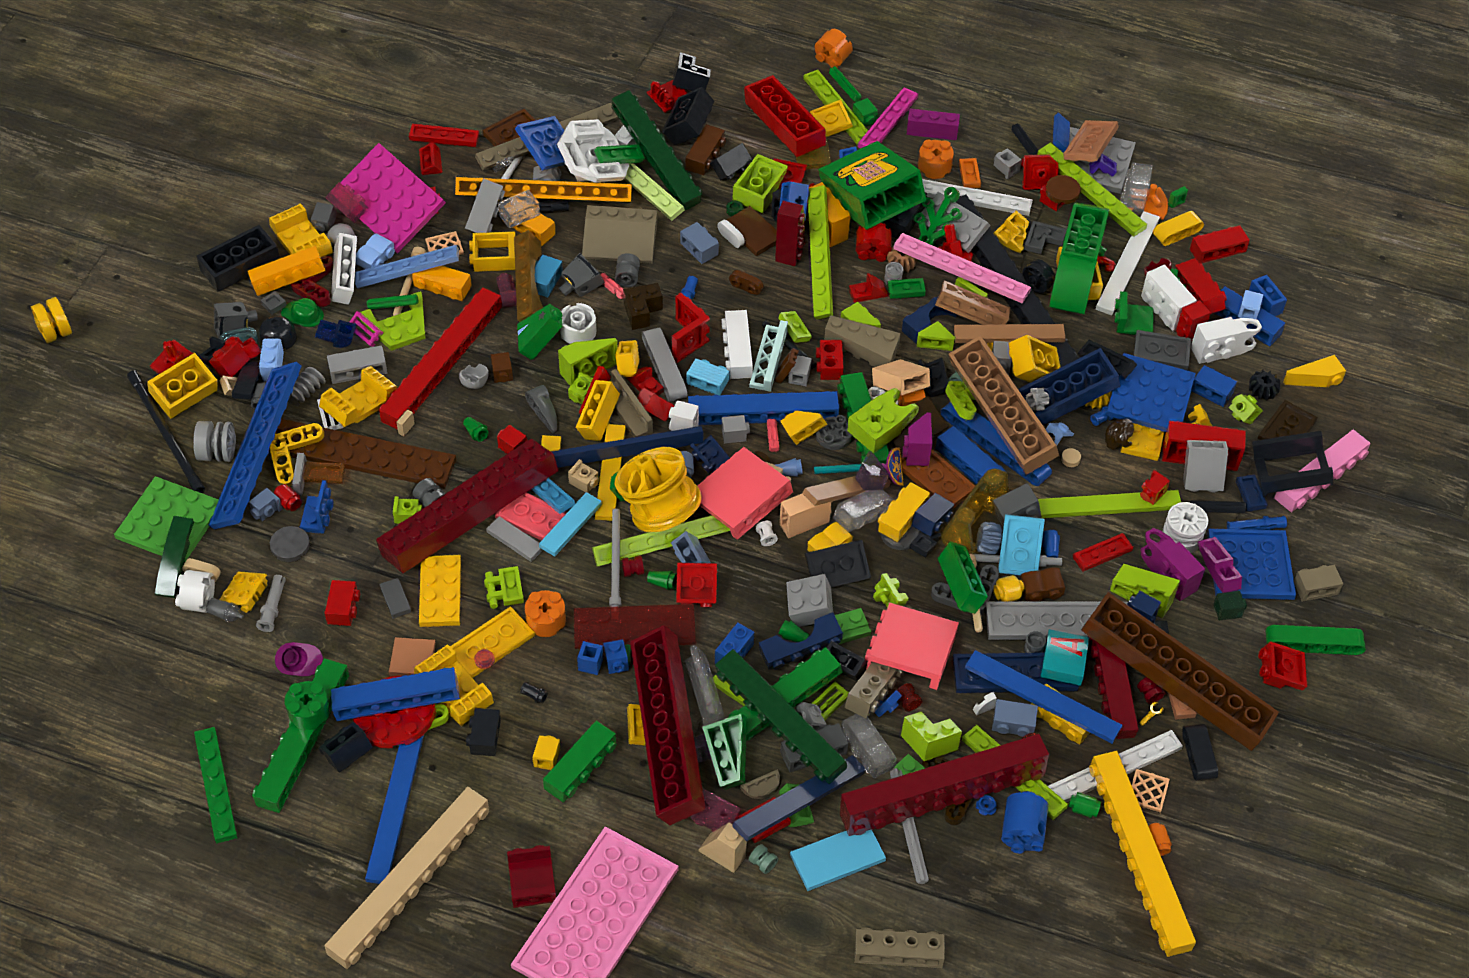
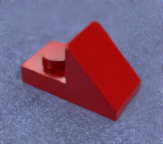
M867 273L866 282L849 285V292L854 303L888 297L883 281Z
M640 367L633 376L626 377L639 392H641L643 387L656 395L664 392V387L652 377V367Z
M644 387L637 397L647 412L667 422L670 409L675 405Z

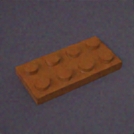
M932 449L929 466L906 465V458L901 457L902 472L919 487L930 492V496L937 493L954 503V508L976 491V486Z

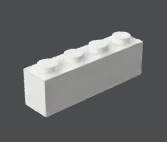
M339 233L336 240L331 290L333 302L349 305L353 295L357 236Z
M747 310L725 311V318L721 319L722 329L726 331L723 332V343H727V346H724V355L728 357L726 369L730 372V379L751 378L753 365Z

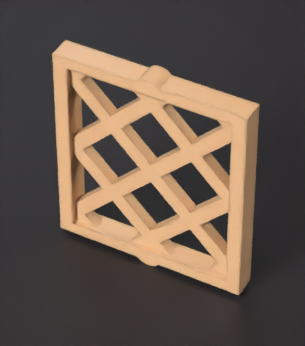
M456 231L425 238L428 252L437 250L435 249L437 245L442 248L449 247L447 245L450 242L460 247L459 255L464 254ZM453 237H456L457 241L455 242L451 239ZM441 240H445V241H446L445 244H441V243H439V242H440ZM430 242L434 244L433 247H430Z
M1136 769L1132 788L1137 793L1136 798L1140 797L1142 803L1139 802V805L1142 808L1161 813L1170 779ZM1140 774L1148 776L1149 778L1143 780ZM1136 777H1138L1140 782L1135 784ZM1154 779H1158V780H1161V781H1163V782L1160 783V784H1157ZM1152 781L1154 787L1148 788L1146 782ZM1143 785L1146 790L1139 792L1137 786ZM1165 785L1164 791L1162 792L1160 787ZM1157 789L1160 795L1154 797L1151 791ZM1148 793L1151 799L1145 801L1142 795ZM1162 797L1161 803L1159 804L1157 799ZM1154 801L1157 807L1148 805V803Z

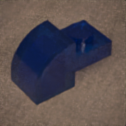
M320 320L315 338L333 342V347H347L352 342L357 324L339 320L338 324Z

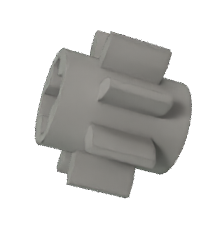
M1031 388V393L1026 395V402L1032 411L1045 410L1044 406L1049 404V395L1044 392V388Z

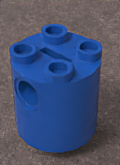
M1033 792L1014 793L1008 796L1006 800L1001 840L1011 847V851L1021 854L1024 851L1043 850L1049 804L1047 800Z

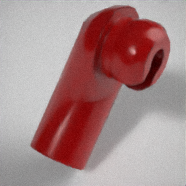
M1098 256V265L1106 266L1105 271L1113 272L1114 266H1116L1115 261L1104 256Z

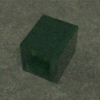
M1240 591L1217 593L1213 603L1219 621L1242 618L1244 610L1247 608L1246 600L1242 598Z

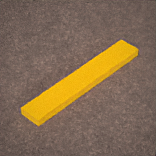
M608 424L605 442L624 439L625 425ZM622 457L602 460L597 496L602 501V505L595 512V520L612 521V510L616 509L617 497L610 490L611 476L621 469Z

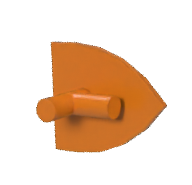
M1151 184L1148 191L1130 196L1132 202L1142 212L1151 213L1164 220L1168 211V201L1160 187L1157 188L1156 184Z

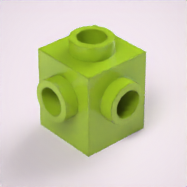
M1243 394L1236 396L1229 407L1233 411L1232 416L1248 424H1252L1263 411L1256 404L1258 401L1250 394L1248 396Z

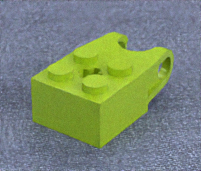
M893 388L874 398L849 417L847 431L872 453H876L900 435L901 431L918 413L919 406L915 403L907 406L896 404L901 392L897 388Z

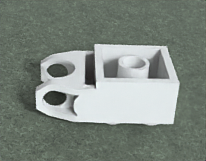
M1232 317L1197 324L1191 349L1199 364L1241 355L1256 346L1253 336L1261 330L1262 326L1256 319L1239 318L1233 320ZM1248 324H1254L1257 326V328L1247 329L1246 326ZM1249 340L1252 344L1245 345V341Z

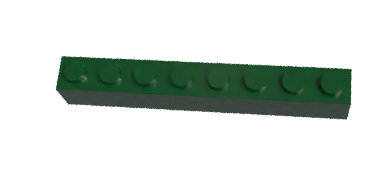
M628 90L612 98L611 108L635 143L639 145L642 153L672 197L684 206L685 211L701 203L702 191L700 187L693 183L691 174L684 170L682 161L676 158L673 148L667 145L664 135L658 132L655 122L649 119L646 109L640 106L637 96Z
M734 649L715 664L716 676L723 683L726 681L730 685L729 688L732 693L737 697L740 695L744 699L743 703L749 710L754 709L758 713L757 717L763 724L768 723L772 727L771 731L777 738L782 737L786 741L785 745L792 753L796 751L801 756L799 757L801 762L806 767L811 766L815 770L814 774L820 781L825 780L830 784L847 769L846 760Z

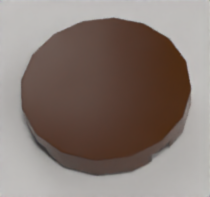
M1066 175L1054 176L1048 180L1046 185V195L1050 200L1058 204L1060 202L1065 204L1075 202L1079 198L1081 191L1077 180Z

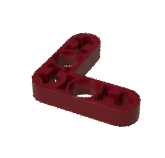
M330 256L321 257L325 268L324 272L291 284L293 292L303 298L313 300L319 307L327 306L332 301L329 291L316 284L333 270V260Z

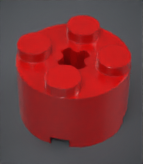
M879 223L867 230L863 227L861 228V226L858 227L856 234L858 258L861 260L876 259L879 262L885 261L887 255L891 252V229H887L883 223Z

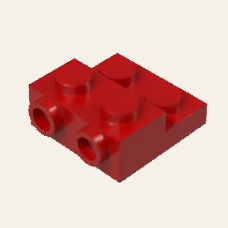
M677 563L676 603H680L681 607H692V603H700V607H712V603H716L717 563Z
M1271 641L1260 649L1258 658L1262 660V666L1259 675L1263 677L1264 684L1280 689L1285 685L1299 690H1304L1307 687L1305 652Z

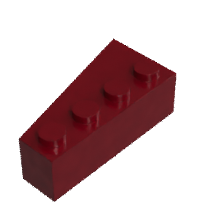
M782 201L777 214L775 262L796 266L797 261L802 258V248L805 243L804 220L806 215L803 205Z

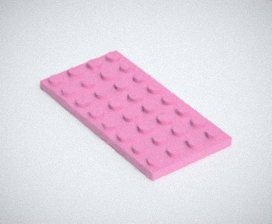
M604 827L511 963V968L528 978H608L677 873L678 865Z

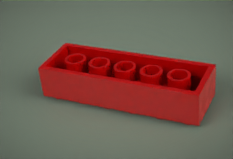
M774 75L744 87L745 103L796 157L826 145V129Z

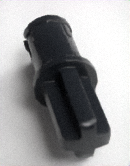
M550 199V201H535L534 210L539 212L551 211V213L553 211H569L568 200L552 201Z

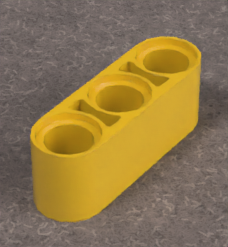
M1189 211L1158 224L1154 228L1153 234L1163 246H1168L1198 233L1204 227V223L1194 211Z

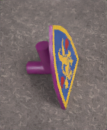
M893 448L888 454L886 464L875 465L874 470L876 473L888 471L894 484L903 486L900 448Z

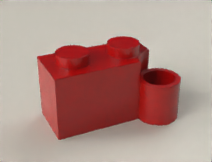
M230 337L225 341V345L221 349L213 353L209 363L221 378L222 376L233 377L251 358L260 354L261 348L253 338L242 342L239 337Z

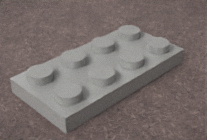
M937 192L932 199L934 201L935 214L945 198L940 192ZM950 203L944 216L950 214L953 208H958L962 212V217L959 220H953L946 224H954L957 240L961 241L962 249L969 253L990 227V224L958 203ZM925 208L921 213L926 216L925 224L929 228L931 224L927 209ZM942 226L938 227L935 232L942 230Z

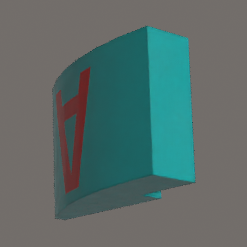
M1049 629L1041 677L1081 686L1089 638Z

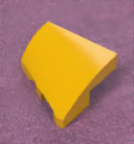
M1015 210L993 234L998 237L999 243L1015 252L1021 253L1024 249L1023 242L1026 238V229L1028 228L1029 221Z

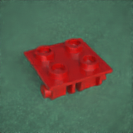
M673 80L663 85L653 81L651 83V90L646 92L664 113L673 109L678 97L687 94L684 89H679L672 85Z

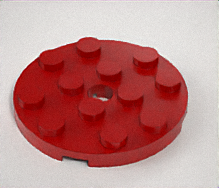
M392 676V677H387V678H384V679H391V678H396V677H401V676ZM435 704L402 709L394 714L385 712L353 718V721L365 732L371 745L380 748H393L395 745L404 743L408 745L422 737L435 719L436 708Z

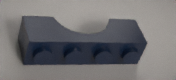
M938 297L932 298L929 303L920 306L917 311L903 319L902 332L916 344L918 332L931 325L930 320L935 316L949 315L955 318L959 316L936 306L935 303Z
M832 612L814 620V630L804 641L797 643L787 642L776 635L759 642V650L768 670L773 668L777 670L782 668L785 663L790 661L797 662L807 654H813L817 650H822V648L829 645L830 641L839 644L843 639V632Z

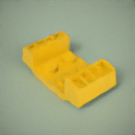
M301 203L269 217L270 227L290 255L313 246L317 247L320 257L333 253L328 237L325 233L319 234L308 220L306 209Z
M372 366L361 370V381L343 392L338 393L333 388L325 391L321 395L319 407L336 419L337 422L341 423L342 426L346 427L354 422L359 423L379 411L381 405L390 398L391 393L397 390V386Z
M447 644L415 666L414 674L441 670L443 668H455L460 699L440 702L439 704H444L448 708L449 716L460 726H463L466 722L470 721V716H474L475 708L486 709L494 701L489 689L483 682L478 685L457 662L456 652Z

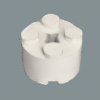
M576 303V306L568 305L562 309L563 326L560 329V334L563 340L571 344L573 342L594 339L597 332L596 316L590 306Z
M186 570L184 575L180 574L177 582L180 590L176 596L175 605L179 606L182 610L207 613V603L214 596L215 580L210 578L214 576L213 573Z

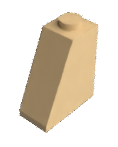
M727 823L710 833L699 848V852L734 873L746 857L747 841L732 827L731 823Z

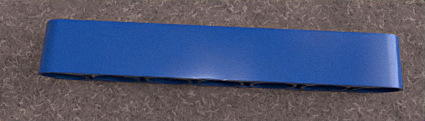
M951 401L941 409V415L948 423L962 431L967 437L1034 486H1039L1052 474L1050 466L1046 463L1026 475L991 422L977 412L972 420H966L957 414Z

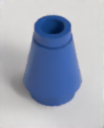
M1046 530L1043 532L1042 537L1045 554L1047 557L1058 558L1060 535H1058L1056 530Z

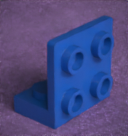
M322 480L318 497L307 496L300 528L305 532L324 534L325 527L329 526L330 516L328 514L329 510L332 511L333 499L330 498L331 488H328L327 480Z

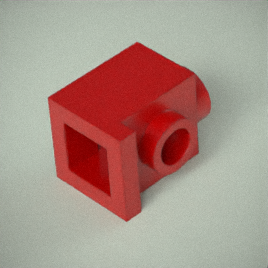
M1154 470L1150 480L1147 479L1141 487L1143 489L1140 493L1141 498L1154 505L1167 492L1170 480Z

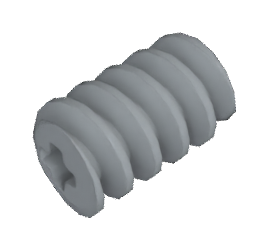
M307 367L296 380L293 392L288 399L289 402L294 406H300L298 401L303 403L305 401L304 397L309 398L310 393H315V388L319 389L321 387L320 383H326L323 375L313 367Z

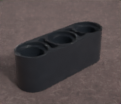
M1206 725L1183 726V741L1194 779L1196 781L1217 779L1218 767Z

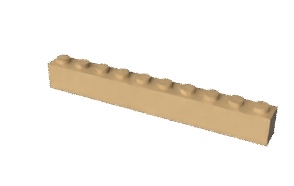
M467 787L324 945L327 955L346 969L351 964L357 963L361 953L373 945L376 936L388 928L391 919L403 911L407 901L417 895L423 883H427L432 878L433 872L445 864L448 855L452 851H456L466 835L469 836L475 829V825L488 815V800L470 787Z

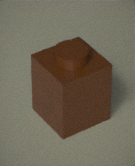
M509 352L490 354L494 382L513 381Z

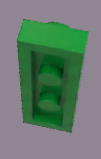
M638 144L598 146L594 150L599 163H641L645 159Z

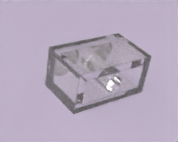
M529 190L498 203L499 216L508 228H512L540 215L539 202Z

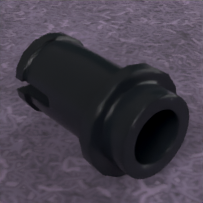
M524 682L520 689L521 694L534 699L535 703H544L548 695L544 688L539 689L529 682Z

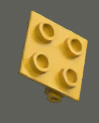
M237 572L219 600L232 603L233 605H241V610L245 613L251 611L255 602L258 601V597L262 595L268 586L267 574Z

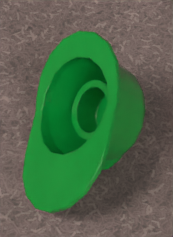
M308 298L290 302L281 311V315L288 318L293 324L304 327H314L320 324L324 317L322 309L313 300Z

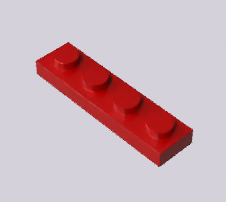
M413 123L409 133V140L468 147H476L479 139V130Z

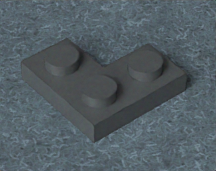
M1033 221L1024 250L1041 254L1045 242L1062 246L1067 229Z

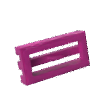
M356 311L347 324V327L372 347L375 345L374 342L379 340L378 336L384 333L358 311ZM359 317L364 323H366L371 329H373L375 333L370 331L357 318ZM354 322H355L360 328H362L368 335H370V336H371V339H369L368 337H366L360 330H358V329L353 325Z

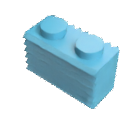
M695 358V361L687 371L688 385L690 384L715 395H721L729 381V370L724 366L710 364L709 361Z

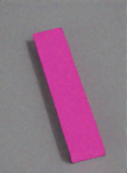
M904 87L858 142V147L863 148L876 141L882 143L917 100L918 93Z

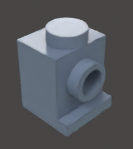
M268 488L249 501L251 515L261 521L272 516L276 510L279 512L282 510L280 498Z

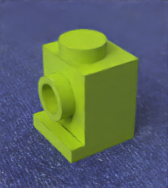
M579 372L577 379L568 389L569 399L575 403L582 404L593 378Z
M395 496L393 505L394 523L399 524L422 510L423 507L419 505V500L399 499V497Z

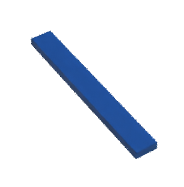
M976 650L966 663L965 669L1113 744L1122 728V724Z
M424 735L408 745L404 743L398 747L365 877L366 882L380 884L391 872Z

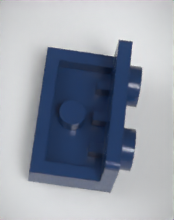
M712 435L697 447L694 443L690 444L694 449L691 453L698 461L702 459L704 462L702 467L708 474L710 472L713 473L721 464L730 459Z

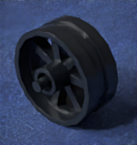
M1034 259L1024 267L1022 274L1034 292L1044 293L1054 285L1055 274L1052 268L1043 260Z

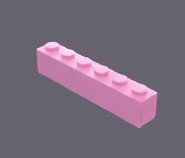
M1354 429L1324 451L1328 466L1332 467L1333 480L1339 479L1345 470L1352 469L1359 459L1363 460L1369 453L1370 442ZM1315 458L1298 472L1320 469L1318 458ZM1330 484L1276 492L1274 499L1292 513L1297 508L1301 509L1309 498H1315L1322 488L1326 489Z

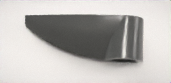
M540 385L525 392V397L530 407L552 434L557 431V416L547 388L544 385Z

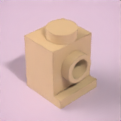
M580 459L568 472L569 484L584 492L589 493L599 483L598 471L583 464Z

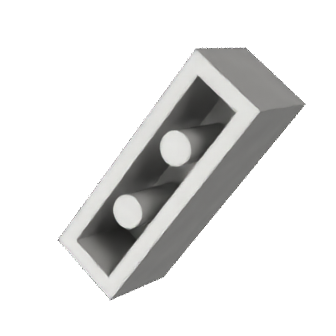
M483 178L465 227L466 230L474 233H491L493 224H491L492 217L496 218L499 207H496L499 200H503L505 194L502 185Z
M382 345L327 356L332 384L361 379V370L372 366L382 375L388 374Z

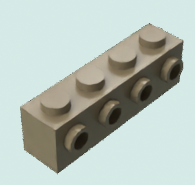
M872 662L848 693L845 708L867 719L871 712L875 713L879 706V701H884L888 694V689H893L897 677L901 678L904 671Z
M871 928L856 929L854 963L942 968L944 963V934L933 931L917 933L913 930L896 932L892 929H884L882 931Z

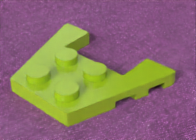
M421 291L414 293L418 295L419 303L409 305L411 310L378 322L371 309L361 312L384 332L378 336L379 340L391 351L426 339ZM359 317L357 318L370 331L375 333V331L371 329L366 323H364Z

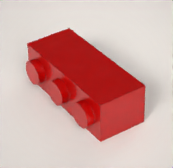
M1239 225L1193 237L1190 251L1199 264L1244 253L1247 251L1250 240Z

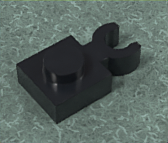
M939 532L931 537L920 533L911 542L909 548L926 558L935 549L941 533Z

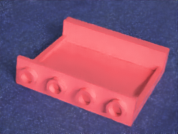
M745 447L736 452L697 485L702 495L699 506L730 528L732 536L737 540L793 493L791 482L787 477Z
M889 603L887 610L883 609L880 618L882 623L878 622L875 630L877 636L873 635L870 647L872 649H867L865 659L868 661L867 668L872 662L930 678L929 688L937 690L956 637L959 622Z

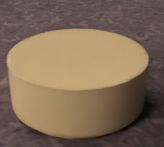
M1073 448L1064 450L1061 457L1062 463L1067 467L1078 466L1081 460L1080 452Z

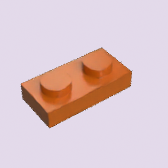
M959 159L963 187L980 188L981 180L977 159Z

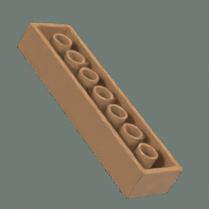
M981 335L948 354L952 366L1026 475L1059 456L1057 445Z

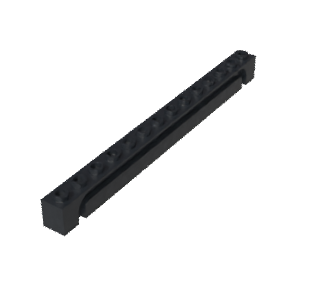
M966 194L959 197L956 203L983 219L982 214L975 208L974 202ZM989 227L971 249L981 265L1030 286L1025 281L1023 274L1016 268L1015 262L1008 256L1006 249L999 243L998 237L992 233ZM1032 287L1023 303L1003 296L1021 324H1057L1051 319L1048 310L1044 309L1039 297H1036ZM1066 337L1065 342H1045L1057 348L1061 367L1079 359L1075 350L1068 344Z

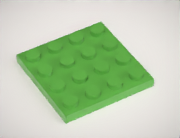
M155 476L114 536L120 541L162 556L173 516L193 518L194 525L189 537L190 545L185 557L186 562L209 528L210 520L219 499L197 491L194 492V490Z

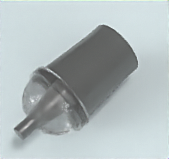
M211 598L207 604V613L224 619L226 622H233L238 618H244V615L240 614V608L233 602L229 603Z

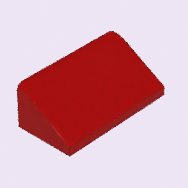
M434 142L420 148L421 174L442 173L440 148Z

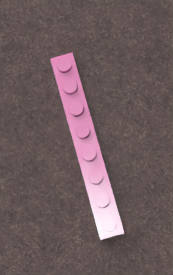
M904 233L900 235L894 244V249L1020 303H1023L1030 293V286Z

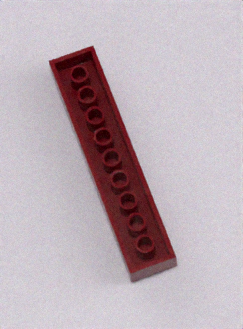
M532 438L524 442L513 451H510L490 466L479 471L473 477L377 538L376 542L382 557L401 573H405L558 472L554 454Z
M663 625L630 641L655 812L658 818L668 825H672L706 808L678 638L674 632Z
M1036 734L841 794L840 817L848 836L862 835L871 829H881L888 824L894 822L901 823L913 816L920 817L926 812L939 811L952 804L959 805L968 799H978L991 792L998 793L1004 788L1011 786L1017 787L1029 780H1039L1045 776L1049 753L1040 734Z

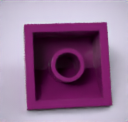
M927 412L908 428V435H904L902 457L906 458V465L929 466L932 449L931 413Z

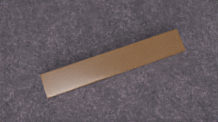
M1064 324L954 325L955 343H968L980 335L985 343H993V341L1011 342L1025 335L1043 342H1065Z
M874 471L807 487L802 494L816 506L888 488L891 481L881 472L876 473Z

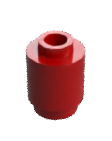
M287 484L279 485L275 488L274 494L280 498L281 505L286 510L296 511L301 506L302 500L300 495Z

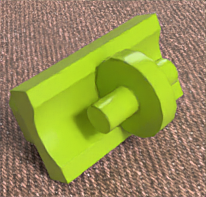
M887 573L882 574L881 580L875 585L874 600L876 602L882 601L887 608L889 603L905 606L908 601L906 593H898L897 591L900 587L897 578H889Z

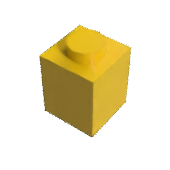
M539 735L533 754L534 767L552 770L557 763L560 753V739H556L553 736Z

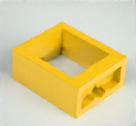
M515 232L473 233V241H469L470 251H473V254H469L470 265L473 264L474 272L515 270ZM508 247L509 256L478 257V248Z

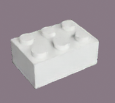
M1165 265L1147 272L1141 297L1153 308L1154 313L1163 320L1164 324L1174 332L1176 331L1182 308L1197 302V300Z

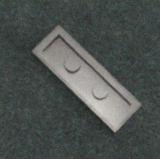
M500 516L486 528L488 534L530 562L543 551V549L539 548V542Z

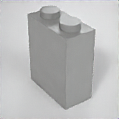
M1187 440L1183 477L1186 490L1193 492L1198 490H1207L1209 492L1224 491L1228 456L1226 441Z

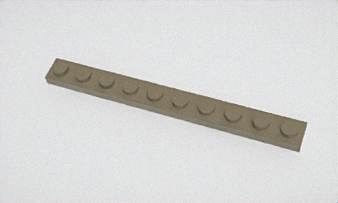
M611 102L559 123L565 130L570 121L598 119L605 125L619 118L611 108ZM519 137L476 153L475 158L482 171L530 152Z

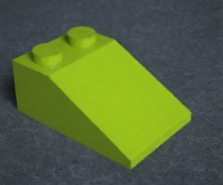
M757 154L734 184L733 201H739L746 207L751 206L754 210L764 213L772 202V193L778 190L788 166Z
M616 338L573 342L559 349L561 376L571 386L577 379L579 372L594 377L598 366H604L607 370L617 365L615 355L618 349Z

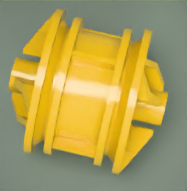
M659 447L640 453L629 460L616 475L615 487L624 500L631 503L630 512L635 526L642 531L660 532L671 529L687 520L701 503L702 495L699 487L694 484L690 477L686 476L685 459L682 453L675 448Z

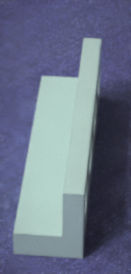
M780 320L779 327L766 325L750 380V388L771 392L787 335V321ZM768 333H777L776 338L771 340ZM771 345L773 348L772 353L767 355L764 352V348ZM767 360L768 367L763 370L760 367V363ZM763 376L764 384L756 383L755 379Z

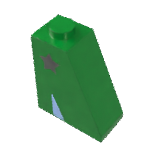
M548 304L517 324L519 353L530 360L534 359L563 326V315L558 308Z

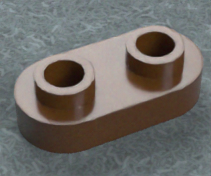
M734 270L729 276L732 286L747 291L750 294L758 295L764 288L760 279L740 270Z

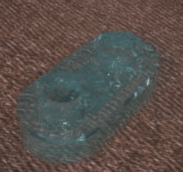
M251 327L226 331L220 336V339L224 341L230 337H239L242 342L249 338H253L255 342L258 340L256 330Z

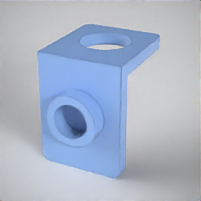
M1061 422L1049 423L1046 428L1048 434H1054L1056 445H1058L1063 436L1074 435L1069 430V427Z

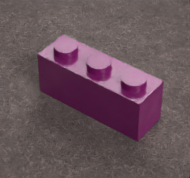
M909 109L906 135L957 140L960 114Z

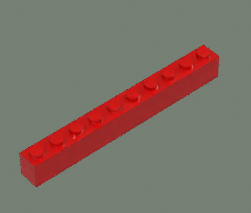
M482 287L473 296L472 301L465 305L461 314L454 318L450 327L444 330L440 339L434 342L429 352L425 353L418 365L413 367L408 377L402 380L397 390H394L386 403L381 405L379 409L381 422L398 430L397 421L404 412L409 410L414 414L500 311L502 308L501 295Z

